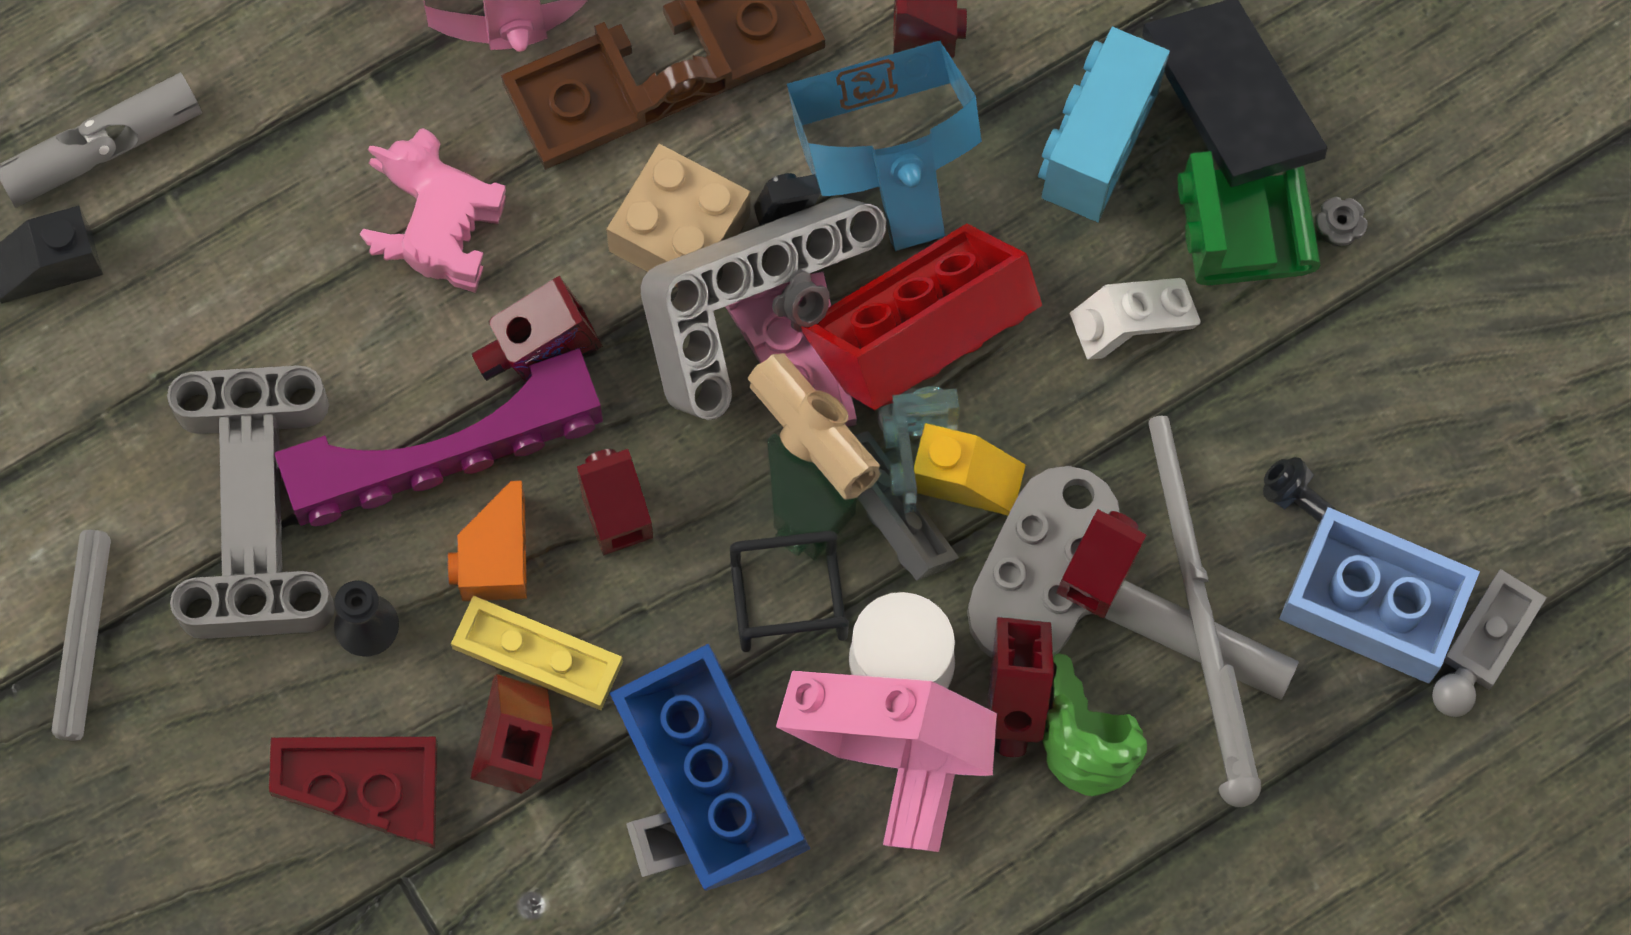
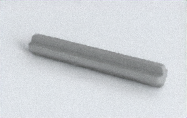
M83 530L79 536L51 730L55 738L61 740H81L84 734L111 544L110 536L106 532L99 530Z

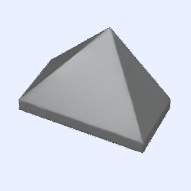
M667 812L626 823L642 877L691 863Z

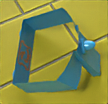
M941 41L787 84L795 126L804 156L812 175L815 174L822 196L843 195L880 187L890 242L895 251L945 237L936 170L968 152L982 142L976 95ZM949 83L963 106L952 117L931 128L929 135L908 143L874 150L873 146L835 147L808 143L802 125Z

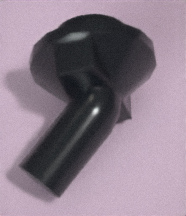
M1301 458L1281 459L1274 463L1266 472L1263 495L1269 502H1273L1283 509H1286L1294 502L1319 523L1328 507L1336 510L1335 507L1307 486L1314 477V474Z

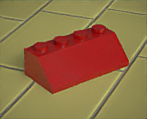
M966 223L828 307L826 315L818 324L811 327L801 326V329L845 393L876 410L881 406L893 403L900 394L921 381L936 376L942 368L964 354L978 350L985 341L1004 329L1018 325L1025 316L1040 308L1042 302L1027 253Z

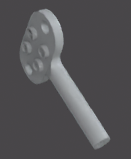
M1072 466L1049 468L1031 478L1019 493L973 587L967 610L970 633L981 651L991 658L997 617L1051 622L1054 656L1061 651L1070 639L1079 620L1086 615L1094 614L1056 594L1061 579L1097 509L1107 514L1110 511L1119 512L1118 500L1108 484L1092 472ZM1072 485L1084 486L1091 493L1093 501L1086 508H1072L1063 499L1064 490ZM1124 581L1105 619L1201 663L1190 610ZM1215 623L1224 666L1226 664L1233 666L1236 680L1282 700L1299 661Z

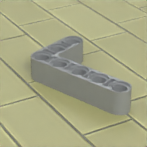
M844 197L833 198L650 269L642 280L641 298L668 403L677 410L706 420L717 419L723 415L730 405L732 390L713 311L787 283L796 271L804 270L810 274L873 249L881 242L886 231V219L883 212L872 204ZM855 216V223L852 230L850 231V224L853 217ZM811 233V242L806 249V241ZM767 249L768 256L766 262L762 266V256ZM723 266V275L717 284V273ZM678 283L677 295L671 302L672 289ZM690 333L689 344L685 351H683L684 339ZM701 384L700 395L695 400L696 389Z

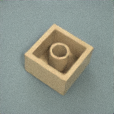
M658 144L606 229L609 252L648 272L657 265L739 235L751 215V191Z

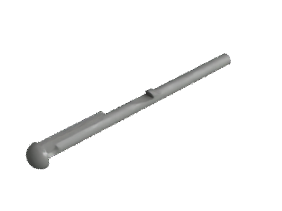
M1156 416L1151 418L1148 424L1227 782L1220 785L1218 790L1222 799L1229 805L1245 807L1256 801L1260 795L1261 780L1258 778L1234 668L1228 664L1224 666L1213 613L1204 583L1209 582L1207 571L1201 564L1170 421L1167 416Z

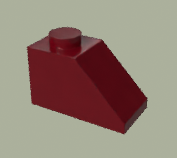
M894 0L893 54L941 41L950 57L954 58L956 40L966 39L967 8H957V0Z

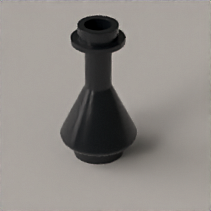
M350 581L338 590L335 596L337 614L334 621V632L339 644L349 653L362 657L378 655L388 649L396 639L399 630L398 615L392 604L385 598L378 596L375 588L364 581Z

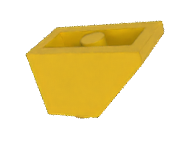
M925 423L912 471L910 490L914 493L1008 516L1018 497L1026 464L979 436Z

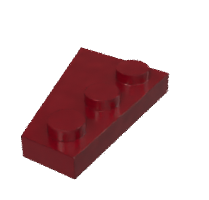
M436 736L271 738L269 792L273 797L435 849L438 741Z

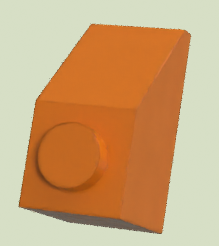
M510 481L457 535L458 552L448 553L449 584L458 585L462 601H471L473 595L483 600L527 599L525 494L522 481Z

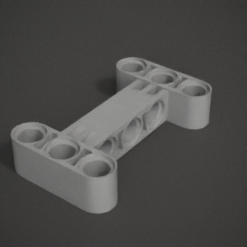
M306 366L196 371L181 374L173 380L167 394L169 406L178 423L190 433H219L222 576L191 578L181 582L176 586L171 595L170 605L172 613L188 635L201 639L307 633L321 630L329 624L335 610L334 601L327 584L320 576L313 572H282L280 469L274 454L280 451L279 429L314 426L321 422L328 413L329 401L320 376L316 371ZM305 388L315 391L313 398L306 404L295 405L289 402L291 396L297 390ZM247 392H258L261 394V399L253 407L240 408L236 406L240 396ZM205 395L208 397L204 407L199 410L186 411L183 409L187 399L192 396ZM314 592L321 595L319 604L311 611L302 612L294 609L295 601L303 593ZM258 595L266 598L265 606L257 614L245 615L240 612L242 603L248 597ZM198 599L212 601L210 610L203 617L195 619L186 616L187 608L193 601Z

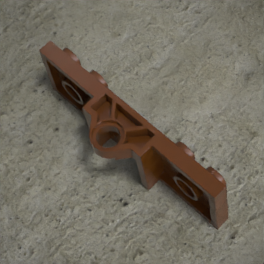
M675 0L663 5V14L673 34L676 35L693 27L707 56H693V60H683L663 70L658 76L654 72L639 86H636L623 60V57L632 54V45L622 25L619 24L608 29L605 22L594 26L595 35L501 75L502 84L546 170L824 49L825 38L806 1Z

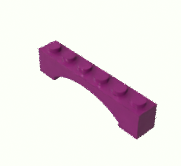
M580 348L529 365L531 378L508 402L481 421L442 439L399 449L357 450L329 445L324 435L275 452L274 454L288 496L300 526L308 523L311 526L327 525L338 520L343 511L362 506L364 509L376 508L388 503L395 493L413 488L414 491L428 490L441 484L444 480L443 477L463 470L466 474L477 473L491 467L494 464V459L512 453L515 456L533 454L545 446L544 442L564 435L566 439H575L589 434L595 429L596 424L603 422L601 405Z

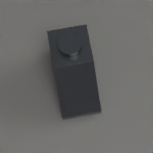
M79 205L29 219L0 242L1 304L103 275L91 228Z

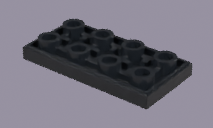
M1224 0L1144 24L1142 33L1144 40L1170 50L1164 74L1207 148L1212 152L1214 160L1230 187L1325 159L1328 149L1327 145L1239 0Z

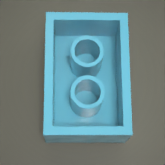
M1113 26L1104 43L1095 40L1083 67L1086 72L1080 86L1074 84L1063 109L1065 116L1060 129L1054 128L1043 150L1042 158H1044V161L1038 173V177L1045 180L1042 199L1099 222L1159 93L1170 50Z

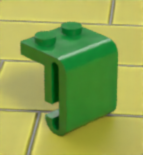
M1211 151L1190 153L1185 172L1178 174V193L1182 205L1184 204L1187 221L1185 226L1186 244L1189 254H1192L1195 278L1198 284L1220 285L1304 276L1320 268L1321 264L1304 166L1284 171L1283 175L1268 176L1230 187L1221 170H1214Z

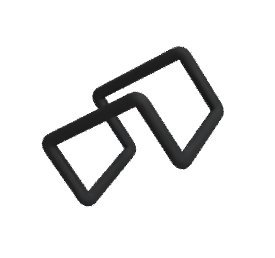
M822 531L734 542L730 546L731 574L740 646L743 652H749L752 647L751 638L836 628L837 638L840 641H845L848 638L849 621L845 618L837 559L838 536L835 532ZM827 542L826 557L834 618L749 628L741 567V552Z

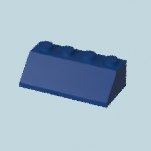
M709 644L610 692L705 891L762 874L811 849L724 670Z

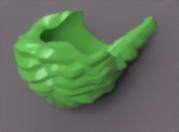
M1058 653L1053 656V663L1057 668L1052 682L1054 688L1052 691L1053 708L1047 713L1043 737L1044 749L1047 752L1046 761L1048 768L1066 787L1086 796H1098L1119 789L1136 773V769L1140 767L1147 753V740L1143 737V731L1139 727L1136 718L1130 714L1112 715L1089 711L1088 700L1084 695L1082 681L1074 675L1071 658Z

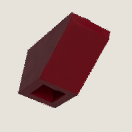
M604 449L591 454L585 459V464L577 466L582 500L603 556L653 538L651 518L629 449L616 452L615 449Z
M1097 509L1061 579L1056 594L1104 619L1134 565L1147 535L1140 532L1138 524L1128 516L1116 511H1110L1107 514Z
M499 674L494 676L470 779L520 794L541 781L553 729L548 689Z

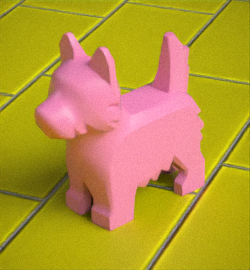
M424 128L419 129L409 141L401 140L394 142L388 150L377 146H369L368 151L376 157L371 158L369 164L377 171L385 174L399 189L412 195L417 200L405 234H386L363 229L360 232L362 239L370 246L369 253L372 256L384 254V260L404 259L415 271L420 272L427 278L447 279L454 287L476 293L483 272V266H481L483 252L474 250L468 254L463 253V241H470V232L475 231V221L499 223L505 205L506 186L498 183H484L465 172L444 164L439 160V140Z

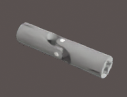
M180 72L87 119L80 126L59 133L0 163V181L14 207L17 208L86 173L95 165L107 162L202 114V111L188 83ZM125 125L123 131L114 141L106 133V128L109 126Z

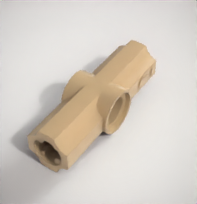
M784 353L772 354L767 360L756 365L748 377V380L751 382L750 388L784 427L780 433L784 446L798 458L813 462L845 500L857 498L862 492L871 488L881 475L878 470L880 465L845 425L849 416L843 404L829 393L815 390Z

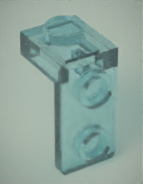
M930 386L920 388L913 393L893 395L892 414L883 416L886 448L895 447L897 463L889 464L891 491L893 496L902 495L905 513L916 512L917 487L909 436L922 435L925 423L957 431L959 417L957 389L942 390L939 387Z

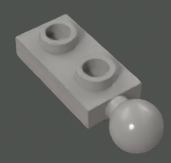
M1501 569L1498 571L1443 661L1457 671L1455 674H1448L1440 678L1433 688L1432 698L1434 705L1442 714L1450 717H1459L1468 713L1476 701L1475 682L1488 690L1491 689L1546 600V596Z

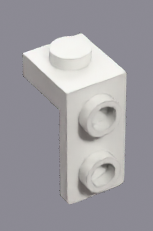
M1182 278L1107 284L1070 312L1087 360L1106 357L1133 335L1194 329L1201 322L1186 282Z

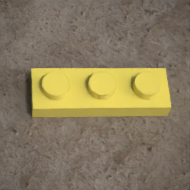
M474 595L451 642L452 649L598 710H602L623 663L622 656Z

